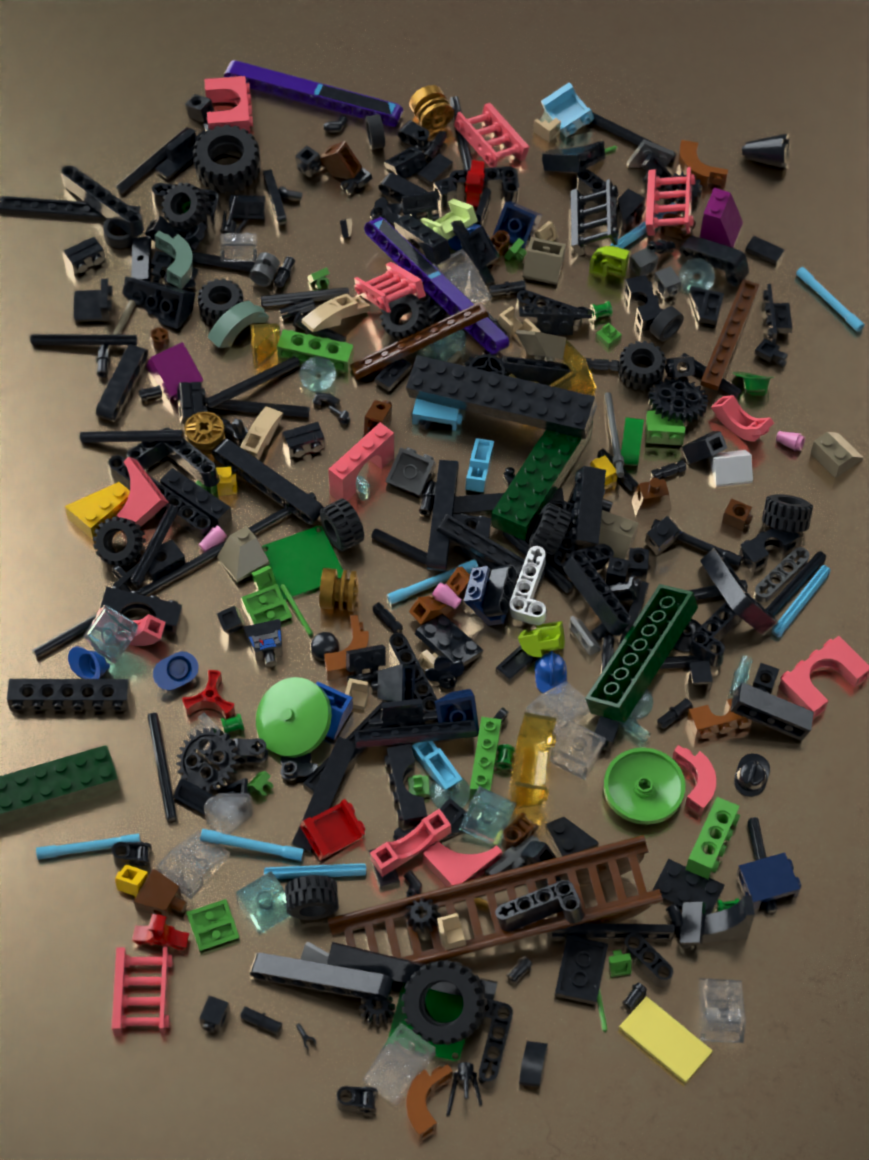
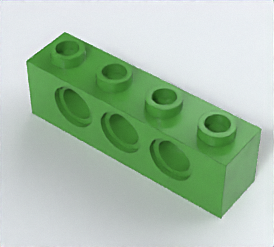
M283 329L277 345V354L279 358L290 359L295 356L302 363L348 373L354 356L353 344L334 341L329 338H321L311 334Z
M481 717L469 799L486 802L490 800L501 731V719Z
M716 797L690 854L685 870L709 879L711 872L716 873L720 863L717 859L719 856L723 857L727 847L724 843L725 841H730L734 830H731L732 825L737 826L741 816L737 814L739 805Z

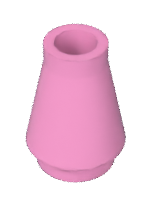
M779 431L776 436V442H780L794 451H801L805 443V436H802L801 433Z
M217 525L215 528L212 527L198 545L206 552L224 542L227 535Z
M441 582L432 593L435 600L447 604L454 609L462 601L447 584Z

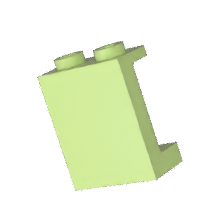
M452 199L448 202L451 210L449 213L436 221L422 218L421 223L448 240L455 236L451 222L462 220L465 227L468 228L478 221L472 205Z

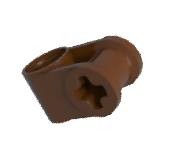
M666 213L664 214L662 219L685 217L675 215L673 213ZM694 220V226L690 227V234H687L685 225L661 226V233L665 236L686 241L692 236V230L696 227V222Z
M498 231L490 238L500 256L491 264L497 263L510 249V235L506 231Z
M524 812L520 813L503 831L502 847L505 850L511 847L516 848L530 836L534 835L539 825L531 822ZM508 837H513L516 840H509Z

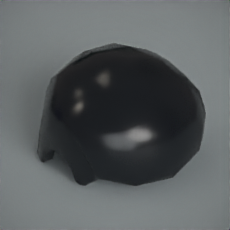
M330 632L316 634L310 644L312 655L321 661H325L324 654L339 652L340 649L337 637Z

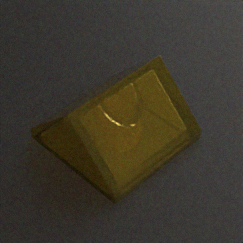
M277 323L251 325V348L253 367L255 369L277 351L280 339V328Z

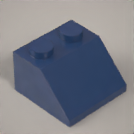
M512 201L505 202L493 235L501 230L506 231L510 235V243L514 244L520 238L524 241L521 248L525 249L531 237L534 236V231L538 229L543 215Z

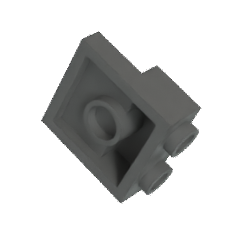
M400 447L385 482L421 497L426 483L430 481L437 464L432 456L427 454L421 456L416 454L417 451L407 447L403 449Z

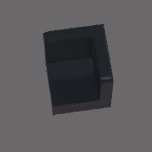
M709 661L689 662L688 677L692 678L693 685L706 684V690H711L713 680Z

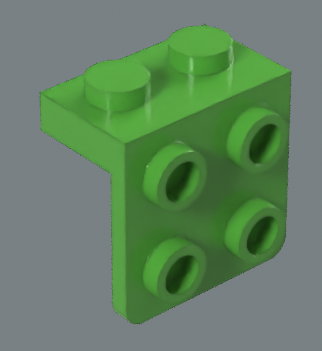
M655 411L647 412L646 443L683 445L685 426L681 420L675 423L674 419L668 421V417L661 418L662 414L656 415Z

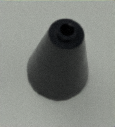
M780 134L748 141L742 146V156H745L747 160L787 169L789 163H786V159L790 158V139H787L789 134Z

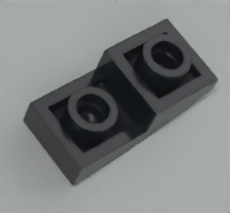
M526 1042L519 1085L541 1086L548 1043Z

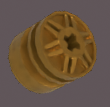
M436 85L422 87L410 99L409 106L421 127L426 128L429 132L441 130L450 123L454 116V110L440 87Z
M211 412L196 413L186 421L184 427L186 441L208 459L214 461L216 459L213 457L212 451L225 439L223 421L219 416Z
M323 568L319 608L333 609L335 601H339L340 610H344L345 602H347V610L353 611L359 590L357 571H351L350 579H348L347 570H344L342 577L338 578L337 569Z

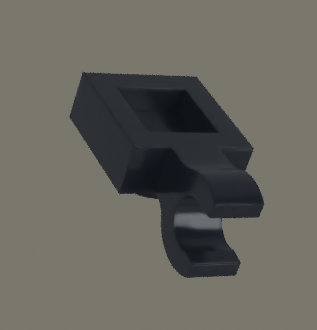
M160 251L155 252L151 261L152 275H154L152 281L160 282L162 272H167V268L172 264L173 257Z
M764 339L755 349V355L768 362L774 359L780 367H784L787 364L788 354L781 352L779 345H772L771 341Z

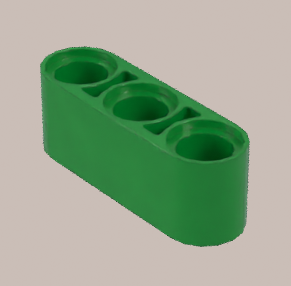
M625 418L621 448L624 465L638 466L644 419Z

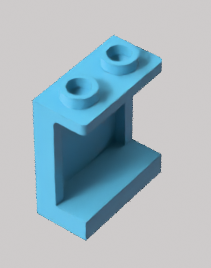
M570 82L541 101L544 111L552 121L555 118L561 121L560 131L565 137L574 134L579 128L589 124L594 119L592 110L587 108L578 97Z
M416 398L412 413V424L419 425L420 420L451 424L452 430L456 431L457 425H461L462 422L461 409Z

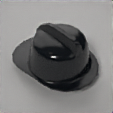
M751 753L743 756L739 761L734 777L736 789L741 794L749 797L762 793L770 774L769 762L759 754Z

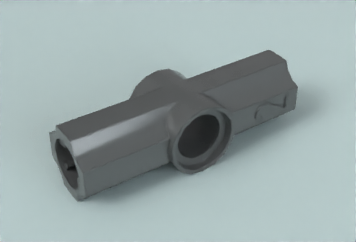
M532 835L516 848H509L502 854L500 860L485 870V875L490 876L526 866V862L520 855L521 852L532 840L539 842L540 840Z

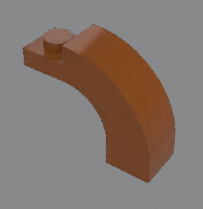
M681 140L678 158L681 172L687 175V167H691V173L695 174L696 180H700V185L704 188L708 187V183L725 186L728 169L705 165L697 156L698 142Z
M462 566L457 567L445 583L462 600L465 598L470 574ZM433 595L419 597L409 612L420 625H423L442 613L444 615L448 614L454 608L435 600Z
M358 615L350 616L353 638L350 645L340 652L324 654L327 680L340 679L353 673L346 669V651L369 647V632L364 631L363 622H359Z
M448 1064L434 1069L431 1072V1076L424 1069L416 1076L408 1090L406 1100L407 1121L412 1133L419 1142L437 1130V1122L428 1111L426 1101L435 1089L452 1079L453 1070Z

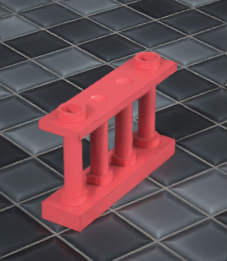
M491 103L484 105L481 115L466 119L461 112L457 113L454 127L491 168L497 166L499 158L512 154L519 161L526 159L530 146ZM482 121L488 125V127L478 130L472 126ZM492 132L498 136V138L488 141L482 137V135ZM502 143L508 147V149L498 152L492 148V146Z
M687 167L686 177L660 178L657 177L656 170H648L646 208L648 236H655V228H658V226L685 225L687 234H690V227L694 226V218L691 215L692 185H695V174L691 173V167ZM686 184V190L664 192L657 190V187H660V185ZM686 197V204H656L660 199ZM685 211V218H656V215L661 212Z
M393 262L386 264L387 271L385 274L367 282L358 277L354 278L356 293L387 313L391 312L388 303L408 294H412L419 299L426 296L422 280Z
M116 947L112 1032L114 1036H122L123 1028L127 1026H159L161 1036L165 1035L166 1028L170 1026V1016L166 1015L168 967H172L173 957L169 955L167 947H163V957H130V955L126 954L125 947ZM131 965H162V977H129V975H126V968H130ZM133 985H161V997H128V995H125V988ZM128 1006H160V1017H127L124 1015V1008Z

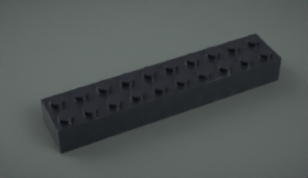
M419 355L416 357L406 386L410 398H417L435 404L587 439L597 408L595 396Z

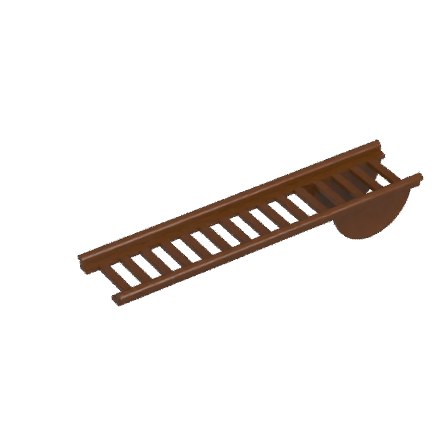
M644 835L331 917L328 918V923L332 936L344 933L347 945L356 947L353 931L365 928L369 950L379 953L373 926L385 923L392 956L427 965L582 923L613 924L644 912L654 904L663 902L659 889L650 892L646 891L639 864L643 860L644 854L648 853V848ZM632 870L639 895L626 898L620 876ZM555 877H560L562 880H568L573 884L584 911V918L579 923H569L563 911L556 913V917L543 918L516 930L506 932L500 928L495 911L498 905L494 893L507 890L509 901L517 899L515 888L527 885L529 893L537 891L536 882L547 880L548 885L557 883ZM612 879L618 900L606 903L600 882ZM592 883L598 905L585 909L579 884ZM486 896L495 933L483 936L474 899ZM421 897L425 899V902L431 899L433 900V905L437 904L439 908L446 906L448 915L456 913L454 904L466 901L475 938L465 940V946L445 950V946H442L438 926L432 925L433 931L430 933L434 949L422 952L418 932L415 933L412 927H408L414 954L402 957L393 920L405 917V913L409 912L407 905L414 906L413 899L417 903L420 902Z

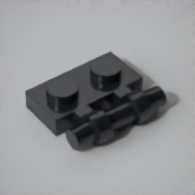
M436 191L401 196L404 215L410 214L420 222L422 218L431 221L439 219V214H432L433 210H439ZM426 212V215L417 217L416 213Z
M382 644L346 651V669L349 672H353V676L347 677V682L349 678L360 681L378 680V667L386 665V647ZM369 668H370V672H369V673H363V674H362V670H363V669H369Z

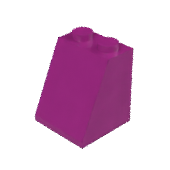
M714 188L703 213L700 238L734 248L743 226V221L732 194Z
M183 342L150 357L146 366L157 384L161 386L168 400L173 398L178 400L177 386L180 382H201L202 385L204 381Z

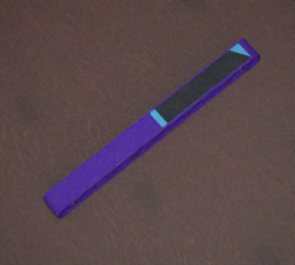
M235 60L230 62L224 73V78L245 76L246 83L250 84L251 89L365 119L367 116L379 114L382 123L388 126H397L404 111L402 106L393 102Z
M379 217L364 225L366 235L398 266L420 278L424 291L450 316L474 305L384 218ZM488 317L464 328L491 354H496L509 346L507 335Z

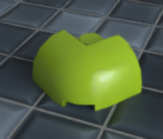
M615 246L598 248L590 260L589 272L606 277L608 272L625 277L631 251Z
M557 621L536 625V629L529 632L523 630L518 637L521 648L533 657H542L545 651L564 649L563 622Z

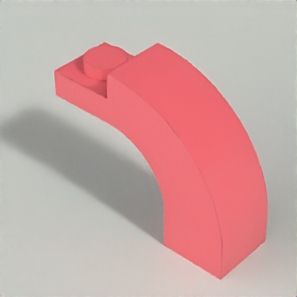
M734 395L722 396L711 406L720 422L744 440L756 441L760 436L768 433L769 428L774 424L771 417L754 418L747 414L741 408Z
M101 608L97 613L93 628L108 634L107 638L115 642L133 646H146L154 644L161 639L166 622L150 614L141 620H128Z
M678 745L674 750L672 759L688 770L696 781V786L687 796L685 805L702 817L710 807L716 789L715 770L709 759L701 751L694 756L689 749Z

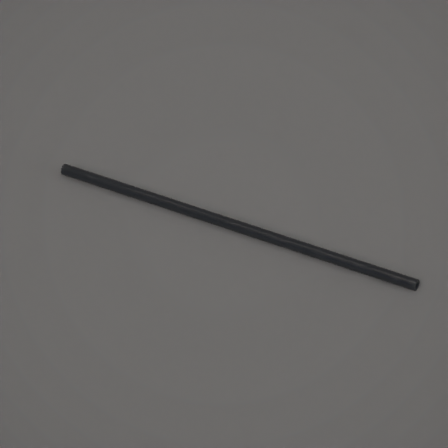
M310 492V493L308 494V495H310L311 497H313L314 499L317 500V498H316V496H315V494H314L313 492ZM282 508L248 528L255 535L293 513L286 508ZM227 540L142 587L137 592L148 596L217 557ZM97 613L31 650L35 658L37 659L93 627Z

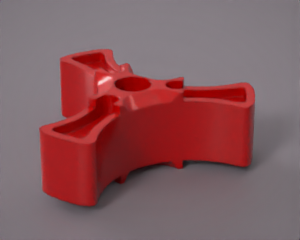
M472 160L470 171H468L466 176V204L473 207H478L480 195L483 192L485 161Z
M208 670L206 688L195 696L182 698L185 713L189 716L196 710L211 708L220 712L225 719L231 718L235 713L234 703L224 700L217 692L218 686L222 681L221 672L218 670Z
M152 914L149 926L135 925L132 942L139 946L150 944V946L161 945L167 948L169 946L181 952L187 948L189 933L176 930L174 926L167 925L166 916Z

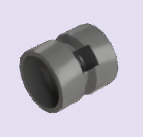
M260 253L249 274L250 279L257 285L269 286L280 265L278 258L271 253Z

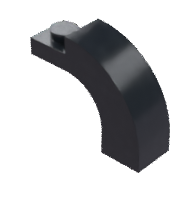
M159 216L150 222L144 234L146 236L150 235L154 242L155 234L158 231L168 234L173 239L179 235L187 241L191 250L194 251L199 242L204 238L207 226L200 223L190 229H182L170 224L162 216Z

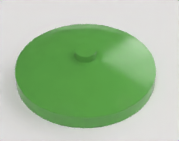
M292 677L277 682L264 694L257 708L256 729L259 738L265 741L270 751L283 757L294 758L310 753L324 740L331 724L332 711L328 696L320 686L305 678Z
M634 748L621 753L610 763L604 777V794L610 807L620 817L637 824H656L670 818L681 806L685 794V778L679 765L667 754L652 748Z

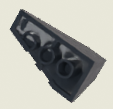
M125 276L122 292L127 298L135 301L137 305L147 310L148 314L156 317L160 323L177 329L182 326L193 311L196 293L129 276Z

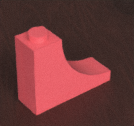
M128 457L124 464L130 475V493L125 506L117 516L132 520L135 524H139L142 527L169 502L136 459Z
M438 841L424 850L423 863L448 887L478 879L485 873L487 868L501 859L502 850L495 846L479 854H462L446 848Z

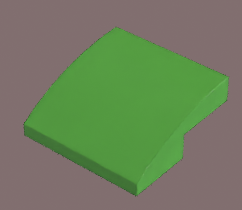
M278 584L241 597L252 625L280 619L282 622L292 618V614L286 600L283 599Z
M227 899L186 912L199 951L240 938Z

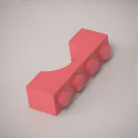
M439 808L422 819L420 824L403 838L393 842L387 841L371 851V861L383 877L451 834V824Z

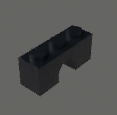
M646 275L625 279L624 292L629 304H643V306L637 307L636 320L641 332L650 330L654 319L663 311L659 307L658 296L653 293L652 283L648 281Z
M771 528L766 532H760L752 540L744 541L740 545L738 555L743 557V563L753 572L767 564L769 553L766 548H776L784 555L798 547L800 536L797 532H786Z

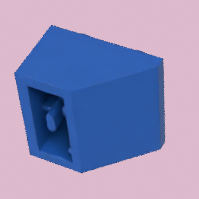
M317 681L316 684L328 696L332 711L331 724L326 736L335 740L353 709V697Z

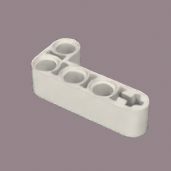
M533 546L529 549L510 600L511 616L516 620L533 625H541L546 620L545 605L540 601L533 600L546 563L545 550L540 546ZM528 573H534L535 575H534V576H528L527 574H528ZM524 589L529 590V592L522 593L520 591ZM517 606L523 607L521 610L514 609ZM536 611L541 612L540 615H534L533 613Z

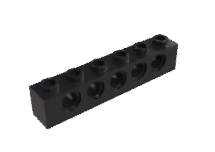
M9 678L7 703L9 709L16 711L23 709H33L36 711L43 709H53L56 711L63 709H73L75 711H82L83 709H93L95 711L113 709L114 711H122L123 709H129V679Z

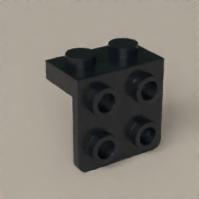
M108 278L101 279V290H79L74 292V321H110V311H113L112 300H110V297L113 296V287L109 286Z

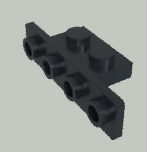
M190 128L183 132L176 140L170 142L166 147L167 159L156 167V172L169 179L193 160L194 145L199 141L198 138L202 134L205 135L206 130H203L196 136V131Z
M462 220L451 222L453 232L458 236L463 250L468 254L470 263L475 267L480 281L484 285L494 283L495 280L487 266L500 256L484 227L480 226L469 234Z
M767 283L766 290H763V301H766L764 311L768 313L766 315V326H769L767 334L768 339H771V344L776 345L777 333H792L790 304L773 303L771 283Z
M531 305L519 307V317H537V328L541 333L573 335L574 318H592V311L583 306L575 309L568 306H561L559 308L542 306L541 308H534Z

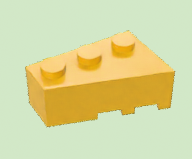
M117 482L64 506L66 517L93 540V537L97 536L95 530L101 528L99 526L101 522L106 523V519L118 517L117 514L123 509L128 500L130 490L120 482Z

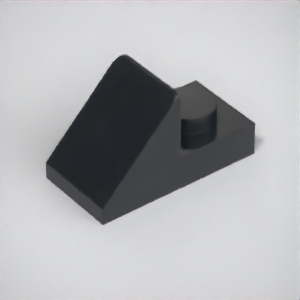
M654 152L648 154L642 164V167L647 172L642 179L643 182L648 184V170H656V175L660 178L672 176ZM660 185L658 188L664 190L665 185Z

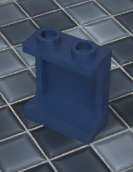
M488 566L472 568L464 602L487 626L504 624L506 615L487 617L483 611L490 568Z
M785 852L738 866L737 877L745 896L752 895L754 909H758L760 903L791 894L793 898L798 897L801 889L800 879L795 877L793 872L792 860L787 858Z

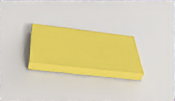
M647 996L619 1026V1030L685 1084L713 1052V1050Z

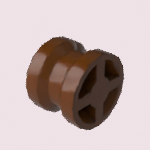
M157 327L151 331L150 337L153 348L156 350L166 349L170 344L168 331L163 327Z

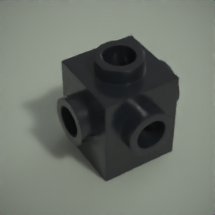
M307 145L295 155L297 170L301 174L311 177L322 167L320 154Z

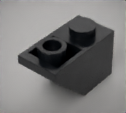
M629 188L619 197L617 204L618 218L621 230L623 231L628 226H632L638 215L641 216L646 208L645 198Z
M711 431L680 448L687 464H691L714 456L728 447L721 431Z

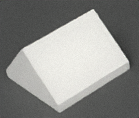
M748 451L721 452L709 457L716 487L753 483L752 455Z

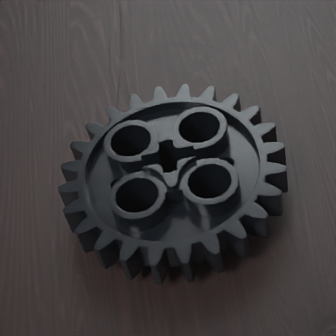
M672 377L671 381L664 378V382L658 380V384H653L648 395V405H651V410H656V415L662 414L661 418L668 417V421L674 419L675 423L678 420H681L682 423H685V420L692 422L693 419L698 420L699 416L703 417L709 400H707L708 395H705V390H700L701 386L695 387V382L688 383V379L682 381L680 377L678 380Z
M204 727L203 733L196 730V736L189 734L190 741L183 740L186 746L179 747L183 752L176 756L181 759L180 762L176 763L177 766L181 767L177 773L183 775L181 779L183 778L201 789L213 793V788L220 791V785L226 787L227 779L233 781L230 775L231 773L237 774L234 766H240V764L235 762V759L240 758V755L235 753L239 748L233 746L236 741L230 739L229 734H224V731L220 729L217 731L213 727L209 731V729ZM210 742L209 748L205 750L206 744ZM198 749L203 755L207 756L211 762L220 767V771H218L214 766L208 764V761L200 755H198L196 753V750ZM224 754L223 760L219 762V757ZM197 758V763L193 766V761ZM211 770V775L207 778L206 775Z

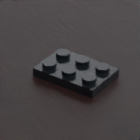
M443 613L420 626L415 631V635L438 656H446L451 660V663L461 660L465 666L480 657L484 651Z
M668 858L652 891L659 889L663 902L670 905L678 904L679 909L682 911L683 902H704L705 915L711 914L725 885L712 878L706 879L685 870L686 866Z
M567 935L554 996L596 1005L608 943Z

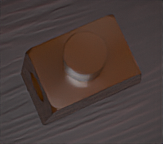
M346 141L327 147L320 157L322 167H326L333 177L354 178L362 168V165Z
M375 400L365 415L363 437L377 423H382L389 428L392 416V403L390 401L383 400L381 402Z
M652 478L649 482L638 484L632 498L636 516L671 510L670 495L664 479Z
M152 869L136 896L134 905L138 911L163 915L168 918L173 909L183 913L188 902L180 899L181 890L179 885L156 869Z

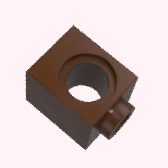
M731 498L724 511L722 523L743 531L745 526H749L753 519V515H751L752 507Z

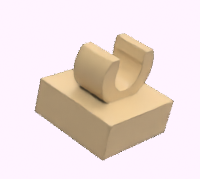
M547 221L534 231L536 238L554 241L558 237L553 222Z
M428 650L423 651L418 660L424 674L426 669L434 668V661L438 657L436 653L431 654Z

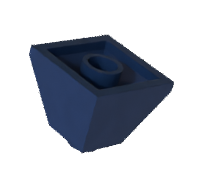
M471 689L450 692L435 701L438 723L474 720L476 731L479 733L475 695Z

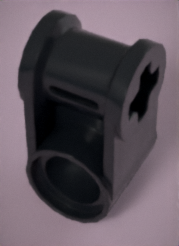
M409 120L397 132L402 142L421 151H425L429 146V131L414 121Z
M425 292V297L416 298L427 308L430 315L428 320L431 325L440 316H445L446 311Z
M260 738L233 739L236 741L233 746L239 748L235 753L240 755V758L235 759V762L239 764L263 763L268 759V750L264 740Z
M121 841L112 846V858L116 866L124 867L129 865L137 868H148L151 865L149 852L152 850V845L150 843ZM119 852L126 853L124 856H117Z
M342 1086L336 1094V1106L344 1112L374 1114L377 1111L375 1096L378 1094V1089L373 1087ZM343 1095L351 1097V1100L343 1102L340 1098Z

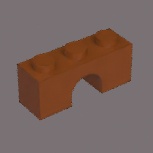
M732 698L726 701V715H714L710 711L709 706L704 705L689 709L687 717L695 739H705L716 733L724 734L735 728L743 729L751 725L752 720L730 711Z

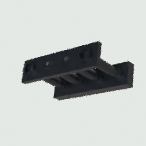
M610 179L606 180V190L586 196L581 195L578 189L571 190V246L578 256L585 254V246L587 244L610 238L614 246L618 245V189L616 185L612 184ZM607 197V203L584 210V205L587 202ZM607 211V217L584 223L586 216ZM607 224V231L585 237L586 230Z

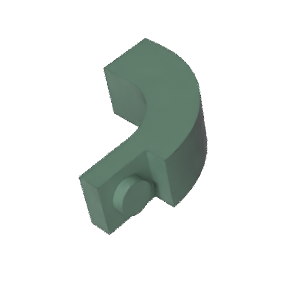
M158 231L155 234V247L175 259L167 268V281L182 289L192 276V250L187 241L181 236L177 235L173 239L168 234Z
M250 300L241 302L219 318L211 329L208 338L218 348L231 347L242 329L252 323L267 322L269 316L262 307L254 305Z

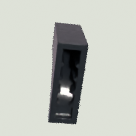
M604 141L576 148L550 149L542 153L544 171L581 172L606 159Z
M752 895L743 896L737 904L728 909L706 914L704 916L703 943L747 939L755 916Z

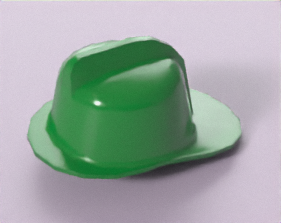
M733 372L734 375L743 377L745 390L754 396H765L769 389L770 379L775 378L747 372Z

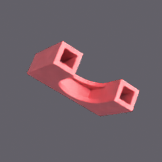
M245 76L204 79L206 98L211 99L212 103L230 102L238 105L227 111L207 112L208 130H213L216 126L224 127V125H229L230 127L238 126L241 130L243 128L249 134L250 127L253 126V117L249 116L252 115V106L248 105L251 104V95L247 94L250 93V84L246 83Z
M379 423L328 469L330 495L337 500L343 498L348 501L356 493L357 476L368 460L380 469H383L393 460L394 432L382 423Z
M840 636L834 640L829 639L823 648L814 650L807 660H801L797 663L795 669L791 672L786 671L780 678L779 689L794 704L813 711V719L826 710L829 701L812 684L810 674L820 668L833 669L840 673L854 688L869 677V665Z

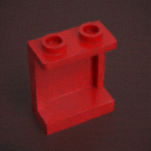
M346 799L313 818L309 817L303 820L300 825L319 861L361 840L365 835L364 824L361 820L358 821L353 805L350 802L348 803Z

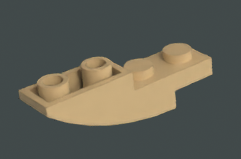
M344 294L315 308L302 319L301 323L312 332L340 325L342 318L369 312L370 305L360 296L352 298L350 295Z
M265 407L252 424L240 447L259 460L265 446L269 445L283 416V412Z

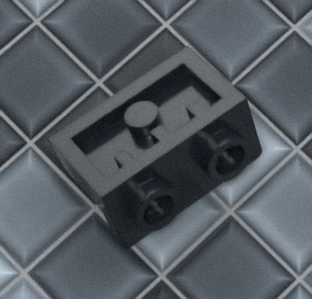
M413 146L384 161L387 169L404 179L427 166L423 151Z

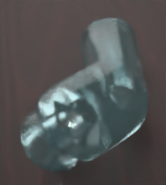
M358 475L356 479V484L359 485L358 492L366 494L370 484L363 476Z

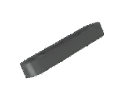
M803 547L794 549L757 584L754 591L755 598L760 602L770 600L808 563L810 555L808 550ZM801 555L804 556L803 558H802V557L799 558V559L797 560V563L795 562L797 556H801ZM789 565L793 568V571L786 572L783 566ZM772 577H777L781 580V582L779 584H774L771 582L770 579ZM767 586L769 587L767 593L760 594V591L763 592Z

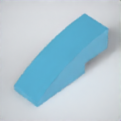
M475 439L466 477L465 490L484 492L494 441Z
M433 741L417 742L412 745L414 757L432 779L445 791L463 780L441 748L438 749Z

